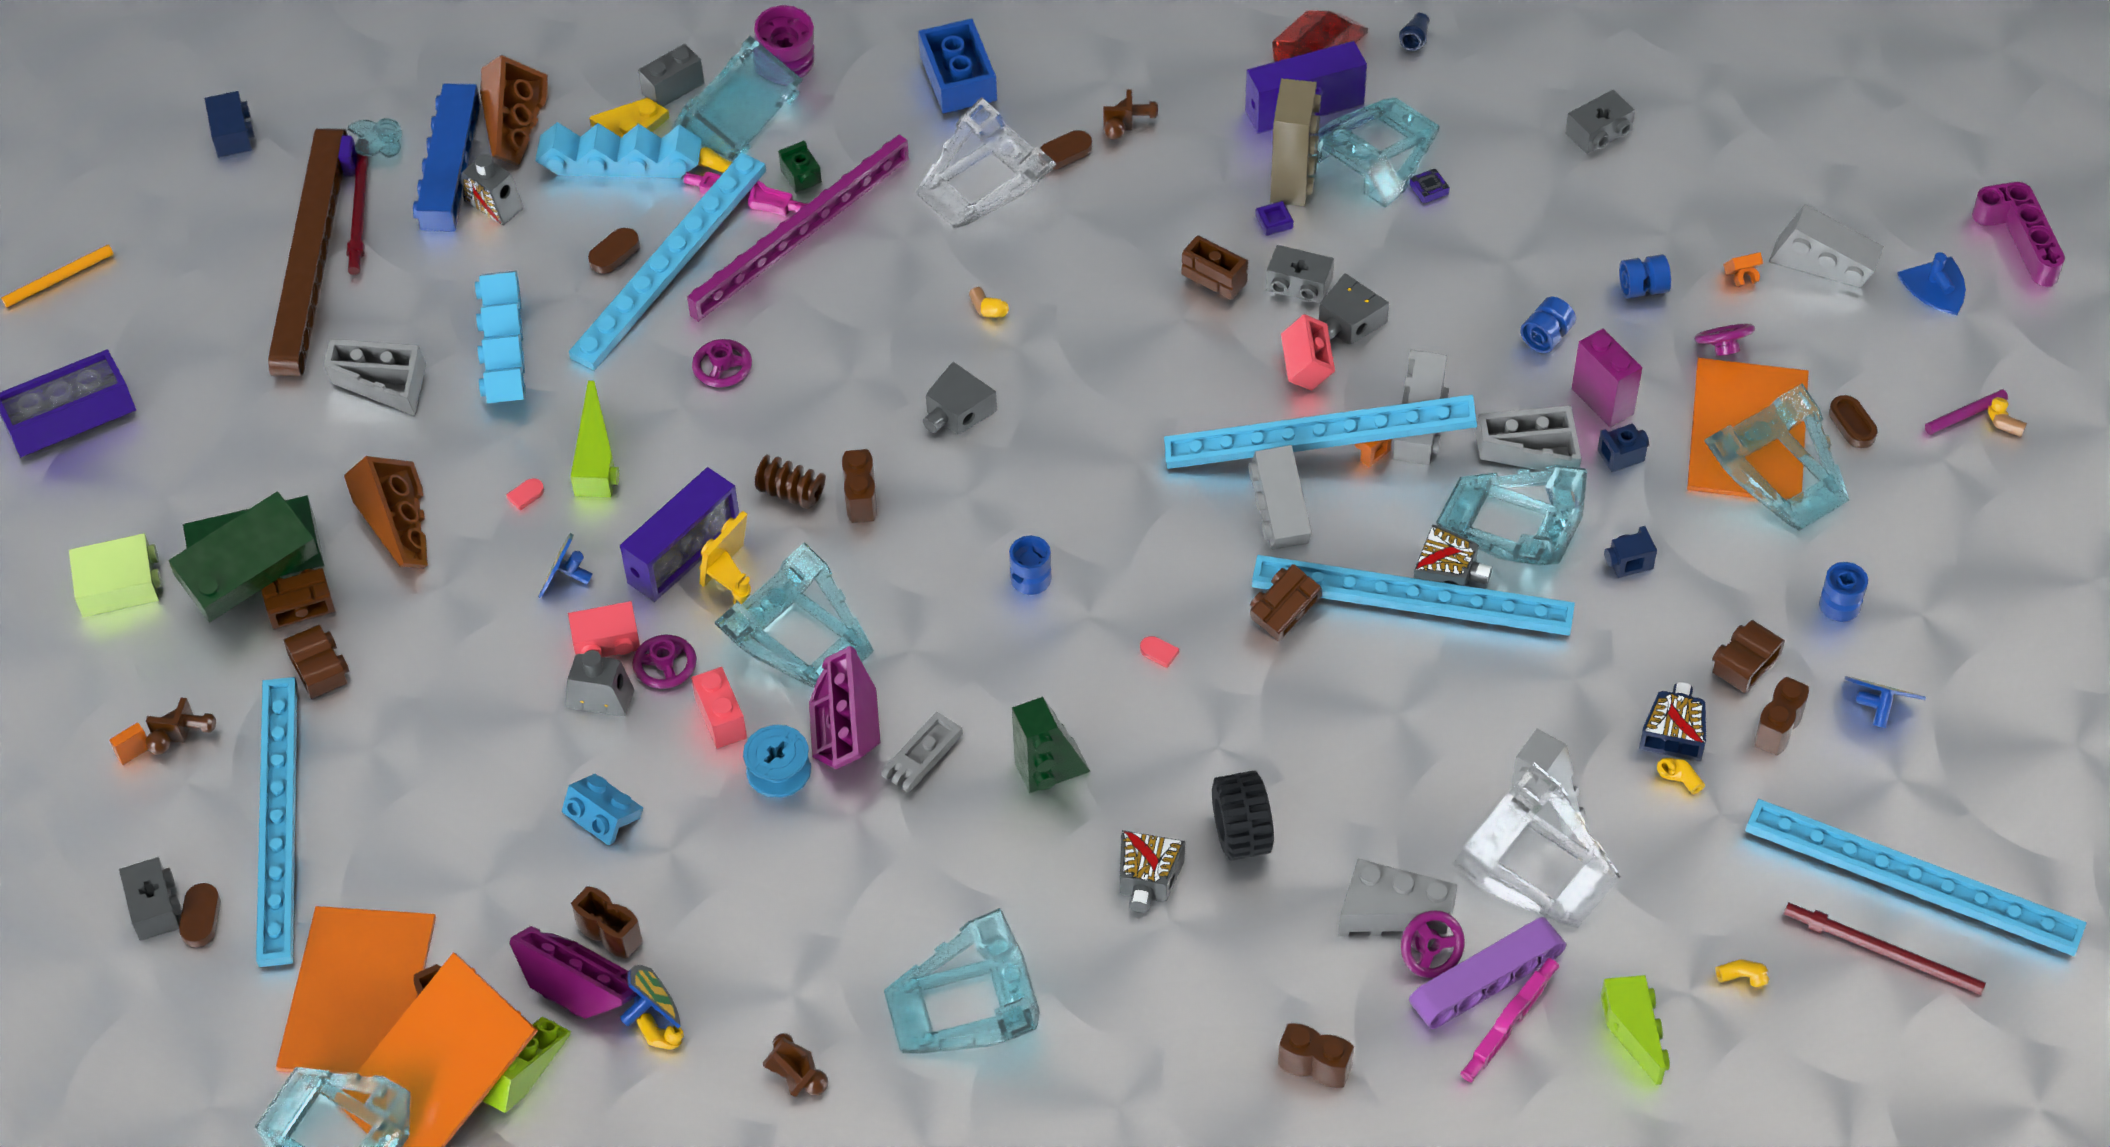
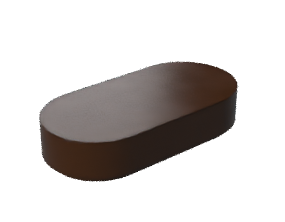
M1075 130L1051 140L1040 147L1039 163L1046 169L1056 170L1082 159L1092 151V138L1085 131Z
M619 228L607 236L589 252L588 259L591 269L596 273L606 274L619 267L639 249L640 243L637 232L631 228Z
M1848 395L1834 398L1830 405L1829 416L1846 441L1857 448H1867L1873 445L1878 429L1860 402Z
M196 884L185 894L179 932L184 943L190 947L205 946L215 936L221 899L217 889L211 884Z

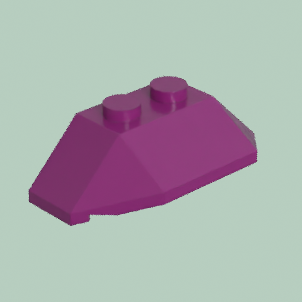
M852 646L844 648L824 659L822 665L824 670L816 681L809 701L812 757L836 770L862 758L881 743L876 687L855 648Z
M533 926L524 929L510 938L509 944L529 988L542 994L544 998L567 1008L576 1016H581L584 1019L620 1007L638 995L628 987V970L576 941L553 933H541L540 929Z

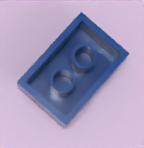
M973 19L918 31L919 54L942 114L997 101L996 75Z

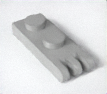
M936 712L884 767L881 775L886 779H890L893 776L892 783L897 786L903 783L902 789L908 793L911 792L963 735L962 727Z

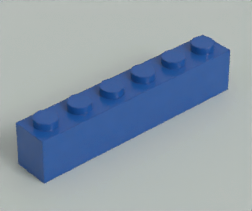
M443 84L441 95L436 96L435 106L437 113L436 116H432V137L427 138L426 144L428 156L423 158V179H419L417 185L419 198L418 201L413 203V217L418 219L421 231H456L463 196L462 173L469 166L481 108L477 84Z

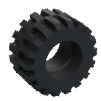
M1256 770L1215 777L1212 785V805L1218 837L1225 855L1232 861L1270 854L1274 844V828L1270 803L1262 778Z

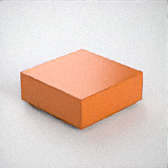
M135 723L110 739L116 757L122 765L148 750L145 744L147 736L139 723Z

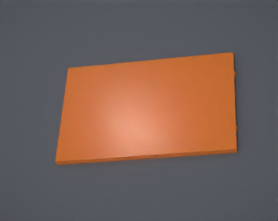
M1698 358L1687 490L1801 503L1809 370Z
M315 906L276 1070L280 1072L353 1077L418 997L414 986V974L425 969L436 915Z
M453 952L334 1101L380 1147H445L538 1030L521 1015L520 1011H517L492 988L474 968H471L459 955Z

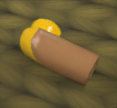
M975 287L969 292L973 305L980 316L997 318L1005 317L1008 314V304L998 298H987L981 287Z
M2000 397L1994 398L1991 406H1988V414L1994 426L1999 430L2022 437L2027 423L2009 416L2006 411L2009 405L2007 400Z

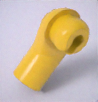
M709 147L700 149L698 165L701 167H709L724 173L732 164V161L721 157Z
M1662 758L1657 763V770L1662 778L1683 782L1691 794H1697L1705 787L1704 782L1686 760Z
M1739 959L1715 967L1716 976L1720 983L1740 977H1749L1750 984L1753 987L1764 986L1769 982V977L1766 973L1768 969L1762 963Z
M644 1013L636 1020L650 1046L672 1050L682 1044L684 1032L680 1027L674 1026L672 1028V1026H668L666 1029L659 1028L651 1013Z

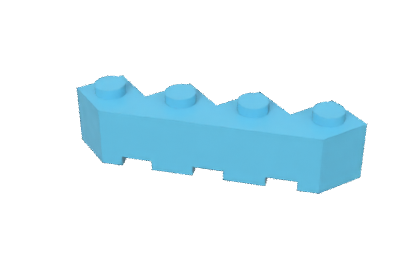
M557 122L540 135L535 161L558 176L681 178L686 172H689L698 165L702 139L680 124L660 138L640 124L636 125L622 137H619L597 123L580 137Z
M516 270L481 274L479 276L480 281L475 282L477 300L482 299L483 306L480 308L481 313L476 314L478 331L484 332L482 345L478 346L477 350L479 363H485L486 370L483 373L484 378L479 379L481 397L486 396L487 404L523 400L526 397V387L523 379L525 367L521 342L523 341V327L520 314L522 307L518 272Z

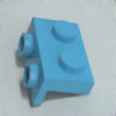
M596 774L570 784L562 807L563 814L607 845L615 842L619 828L640 819L643 807L633 801L630 796L622 793L609 784L606 779Z

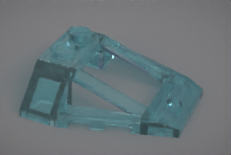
M1396 97L1383 99L1336 118L1321 127L1318 133L1314 134V136H1319L1317 154L1312 156H1318L1317 163L1320 164L1332 155L1364 177L1363 193L1386 208L1407 189L1410 177L1416 173L1420 160L1427 153L1438 134L1439 125ZM1378 118L1407 138L1380 151L1351 131ZM1415 147L1396 174L1389 159Z
M1803 384L1779 396L1770 406L1734 427L1729 425L1704 440L1718 462L1737 484L1782 521L1798 531L1850 500L1839 465H1835L1830 451L1832 444L1829 435H1825L1821 423L1823 420L1821 410ZM1804 421L1823 467L1788 431ZM1776 439H1779L1819 481L1787 501L1745 459V457Z
M1553 465L1546 466L1545 471L1530 473L1529 469L1517 470L1516 475L1498 477L1496 472L1460 477L1436 521L1437 526L1477 543L1479 550L1498 559L1535 565L1559 564L1583 517L1587 471L1585 468ZM1546 485L1545 488L1551 504L1504 488ZM1487 496L1546 515L1536 535L1521 534L1518 542L1473 528L1472 525Z
M805 542L782 562L779 571L744 603H735L715 621V625L742 650L812 688L815 687L817 679L824 670L822 665L826 657L852 646L863 662L874 651L857 618H854L851 614L842 590L837 588L831 577L832 572L829 566ZM814 580L842 622L803 594ZM793 603H796L841 637L811 665H808L763 631Z
M1000 908L967 922L959 929L961 933L947 944L944 941L934 949L936 953L922 965H914L884 990L901 1052L929 1053L988 1047L1007 1042L1037 1029L1040 1010L1025 959ZM973 944L976 945L977 951L985 959V961L931 974ZM990 973L1000 1005L999 1008L994 1009L996 1016L933 1032L922 991Z
M295 1067L255 1125L256 1130L267 1147H305L290 1137L321 1094L373 1126L359 1147H403L409 1137L410 1092L384 1076L373 1075V1077H363L358 1073L348 1072L347 1075L334 1074L328 1070ZM339 1088L370 1094V1097L363 1104Z

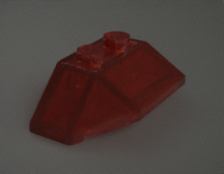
M1307 10L1272 41L1273 60L1277 62L1351 41L1357 43L1368 33V28L1345 15L1332 11Z

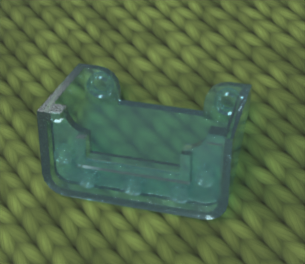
M751 36L743 42L739 53L729 60L726 67L701 94L688 101L671 128L673 130L680 124L702 139L701 146L709 147L716 153L731 160L738 157L741 152L747 154L752 147L749 144L751 140L785 103L791 105L801 93L797 88L803 81L802 78Z

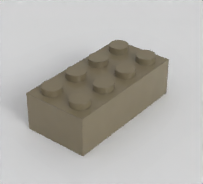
M1281 78L1273 125L1270 203L1283 201L1287 205L1305 206L1307 195L1313 194L1314 178L1310 177V175L1316 174L1318 156L1312 155L1317 154L1319 136H1314V134L1318 133L1320 116L1315 115V112H1320L1321 95L1316 94L1317 82Z

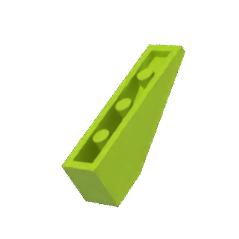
M588 381L570 478L574 496L612 497L613 485H618L619 467L614 466L595 382Z

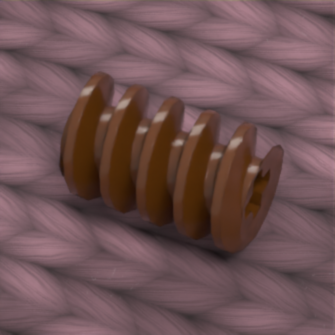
M768 454L763 457L755 474V487L759 492H767L770 496H778L783 501L789 500L794 505L800 504L804 509H809L820 499L826 481L824 473H820L814 480L815 471L813 469H808L805 475H803L804 467L802 465H797L794 471H792V461H786L783 467H781V457H775L772 463H770V456Z

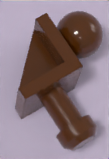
M1126 89V98L1116 106H1103V130L1106 136L1117 140L1125 134V130H1132V116H1149V119H1155L1158 116V104L1155 101H1149V104H1132V89Z
M180 697L177 709L162 717L147 716L146 723L150 734L145 741L146 748L152 754H164L170 748L171 742L185 743L190 728L201 729L204 733H211L216 727V718L210 713H205L203 716L193 715L187 698Z
M786 1033L777 1035L773 1039L774 1049L763 1062V1067L786 1078L790 1095L794 1097L803 1088L808 1094L813 1096L824 1093L828 1087V1077L823 1071L815 1069L812 1053L795 1044L791 1035Z

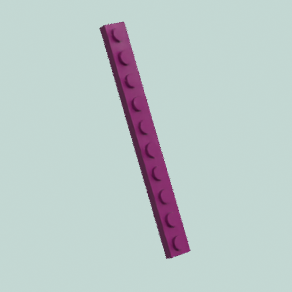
M899 134L890 142H886L877 152L865 158L860 165L849 173L844 174L839 181L828 189L823 190L810 203L802 206L788 220L781 222L776 229L759 239L746 252L738 255L725 268L717 271L703 285L695 288L687 296L690 316L698 322L906 163L909 160L908 140Z

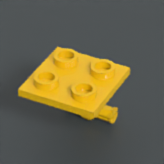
M744 511L735 519L729 518L723 525L721 534L715 540L711 538L706 542L701 550L702 563L699 567V570H701L699 584L705 587L712 578L732 592L734 596L733 603H737L738 607L746 604L747 598L751 593L749 576L745 578L746 574L741 573L732 560V557L744 545L748 515Z

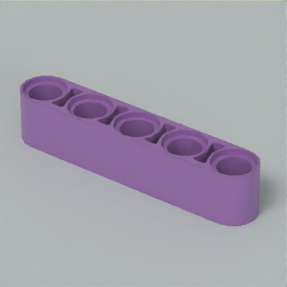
M1538 918L1423 984L1412 993L1409 1003L1429 1028H1438L1543 966L1547 958L1556 959L1563 953L1567 944L1546 918Z

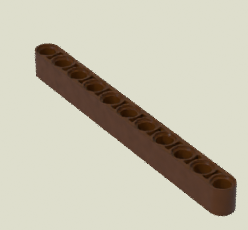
M315 129L269 352L268 366L271 376L304 375L343 177L339 151L341 136H348L346 129Z

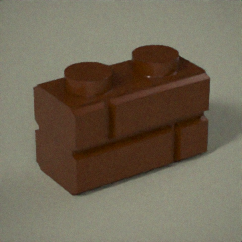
M1199 235L1182 252L1183 264L1181 274L1215 292H1219L1220 295L1230 300L1234 299L1248 281V260Z
M1292 564L1287 570L1281 568L1271 580V583L1274 585L1266 593L1260 591L1250 603L1252 607L1250 609V617L1279 642L1322 596L1320 585L1308 577L1295 564Z
M323 568L316 570L306 569L299 575L285 579L279 578L261 589L273 630L336 612Z

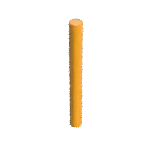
M107 244L1 297V300L5 307L8 308L114 255V253Z

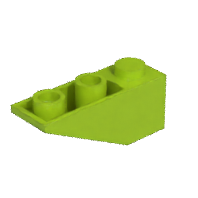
M1646 975L1604 979L1601 1001L1607 1027L1656 1085H1661L1665 1071H1668L1670 1068V1061L1667 1049L1662 1050L1660 1039L1663 1038V1029L1660 1018L1655 1019L1653 1009L1656 1008L1654 989L1648 988Z
M543 1016L532 1025L538 1032L482 1101L504 1113L510 1110L528 1094L570 1036V1030Z

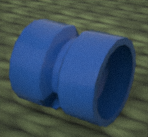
M1664 254L1648 256L1644 262L1639 258L1622 260L1620 262L1619 279L1623 295L1626 299L1643 297L1647 291L1651 295L1670 292L1671 272L1668 260Z
M1553 296L1547 297L1535 310V313L1521 326L1520 333L1522 339L1531 349L1544 354L1550 353L1560 342L1561 337H1564L1576 323L1575 312L1564 300Z
M1032 535L1023 536L1015 540L1009 550L1010 577L1013 587L1020 593L1027 595L1039 594L1045 591L1052 579L1050 546L1044 539Z
M1839 562L1828 569L1819 601L1820 609L1826 617L1834 621L1845 622L1856 618L1860 613L1868 585V576L1862 567L1850 562Z

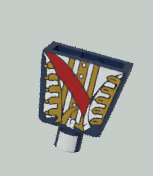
M1679 682L1674 684L1672 693L1667 691L1658 692L1643 726L1639 745L1640 750L1701 762L1706 743L1705 701L1701 698L1692 697L1693 687L1691 685Z

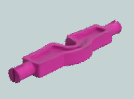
M686 172L684 184L699 187L700 193L705 195L721 175L706 172L704 176ZM759 180L748 192L750 194L748 205L753 210L786 216L789 211L797 213L802 206L808 204L793 200L791 193L768 188Z
M1547 958L1540 970L1533 973L1520 992L1505 1007L1492 1029L1474 1051L1473 1058L1463 1071L1460 1072L1463 1079L1473 1082L1480 1070L1486 1068L1507 1041L1515 1022L1523 1020L1545 990L1549 979L1559 968V964L1555 960Z

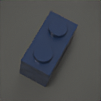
M239 91L204 98L211 137L218 158L252 151L250 139L255 138L251 121L246 122V119L251 118L247 101H241Z

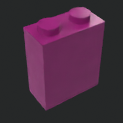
M1602 328L1579 341L1571 389L1611 428L1634 415L1643 367Z

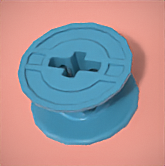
M770 725L760 728L753 733L744 745L743 752L749 784L758 793L768 797H785L803 788L811 774V763L808 757L809 747L805 737L798 730L786 725Z

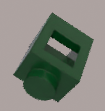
M805 140L778 151L781 172L795 193L822 183L820 166L808 150Z

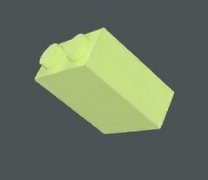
M145 533L69 550L74 596L82 617L159 601L157 588L162 587V580L158 568L154 569V563L159 562L155 544L149 545Z

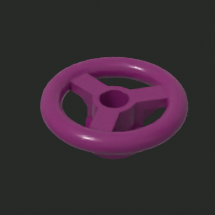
M1736 324L1718 327L1695 335L1694 340L1698 344L1714 345L1716 356L1729 355L1740 352V345L1737 339L1753 334L1755 326L1752 324Z
M718 339L704 344L697 350L692 360V370L697 379L708 386L717 388L729 387L741 382L749 374L752 367V357L749 350L741 343L730 339ZM732 349L737 351L741 356L733 354ZM706 354L713 366L709 376L701 368V361ZM742 366L735 375L719 379L723 371H727L730 367Z
M658 635L646 640L638 647L633 656L632 666L636 677L643 684L652 688L668 689L682 684L693 674L697 657L694 648L685 639L675 635ZM684 651L687 656V664L684 670L676 676L673 670L674 660ZM642 664L656 666L657 669L663 671L666 679H656L649 676L643 670Z
M1427 911L1416 916L1405 928L1401 939V955L1406 966L1414 974L1424 978H1435L1456 966L1463 955L1465 946L1462 927L1453 916L1443 911ZM1429 921L1443 922L1450 927L1453 935L1442 937L1436 930L1428 927L1426 923ZM1433 939L1432 945L1428 947L1429 940ZM1411 944L1415 951L1421 953L1418 963L1413 958ZM1454 947L1451 956L1445 963L1435 968H1429L1434 955L1438 954L1443 948Z

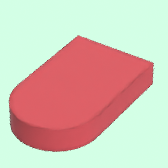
M528 479L507 493V499L521 511L542 496L544 493L543 483L538 479Z
M1148 636L1140 643V651L1143 656L1166 668L1169 667L1179 654V648L1155 636Z

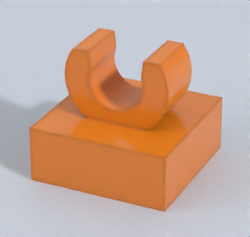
M1761 252L1732 258L1724 263L1723 266L1726 276L1735 274L1734 282L1737 287H1741L1745 284L1744 274H1748L1751 277L1752 284L1760 280V274L1756 268L1764 263Z
M1392 439L1354 444L1357 449L1361 450L1360 461L1370 468L1391 451Z

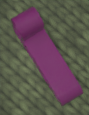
M2010 182L1981 188L1977 194L1972 212L1974 221L1984 226L2006 223L2033 281L2044 287L2055 285L2058 282L2065 256L2031 187L2023 182Z

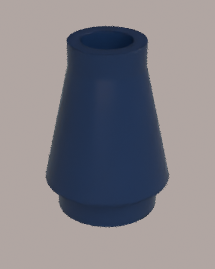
M1415 14L1413 19L1401 29L1399 39L1402 47L1406 50L1416 51L1426 44L1427 30L1430 22L1426 14Z

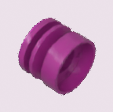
M786 5L770 7L762 12L756 19L754 26L755 62L758 70L765 77L778 82L796 81L806 76L814 64V25L811 17L804 10Z

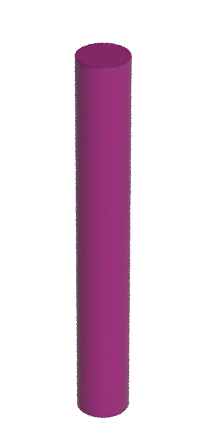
M2004 389L1994 392L1926 423L1925 430L1929 435H1932L1987 410L1988 406H1991L1992 400L1996 397L2008 400V394Z

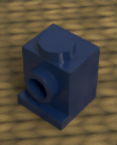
M1633 423L1609 432L1604 429L1600 431L1597 451L1610 471L1615 472L1645 461L1647 447H1649V438L1643 429L1638 431Z
M1646 526L1639 527V531L1636 534H1625L1612 539L1611 547L1604 550L1605 561L1609 567H1613L1618 578L1654 569L1657 548Z

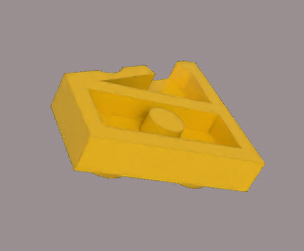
M647 97L592 115L589 121L591 127L599 123L619 137H622L638 124L654 132L669 119V111Z

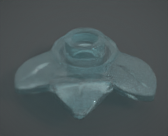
M384 118L379 120L378 123L371 120H360L348 125V130L359 137L355 145V151L358 154L374 156L381 153L383 156L391 158L399 153L401 149L399 141L402 138V130L397 121Z

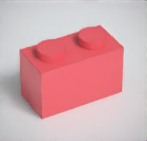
M1303 314L1281 333L1289 382L1312 391L1335 372L1327 323Z
M632 601L568 613L576 655L579 653L584 654L589 650L599 652L601 657L618 654L625 655L636 651L640 646Z
M719 667L691 677L695 700L716 749L746 739L747 733L744 716L723 668Z

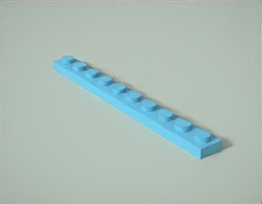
M742 152L569 350L570 359L594 371L763 176L766 172L765 163Z
M1473 395L1165 436L1166 465L1168 469L1253 458L1255 451L1292 445L1293 452L1476 428Z
M1257 555L1252 578L1253 588L1269 590L1274 585L1271 583V580L1281 568L1287 570L1292 564H1295L1308 577L1320 585L1322 588V596L1320 598L1568 636L1571 633L1575 602Z
M295 677L262 680L256 962L259 967L293 964L298 685Z
M1761 799L1757 800L1747 823L1745 832L2071 956H2075L2087 922Z

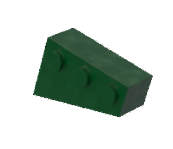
M1043 697L1012 707L1014 759L1029 793L1047 790L1057 783L1091 772L1076 741L1069 735L1065 726L1061 724Z

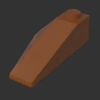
M500 55L481 68L480 95L492 157L518 166L530 141V132L538 122V113L544 107L547 100L548 75L503 55Z
M365 456L344 475L353 503L400 567L424 569L428 566L426 536L421 531V522L425 519L424 511L420 509L419 500L423 497V487L414 462Z

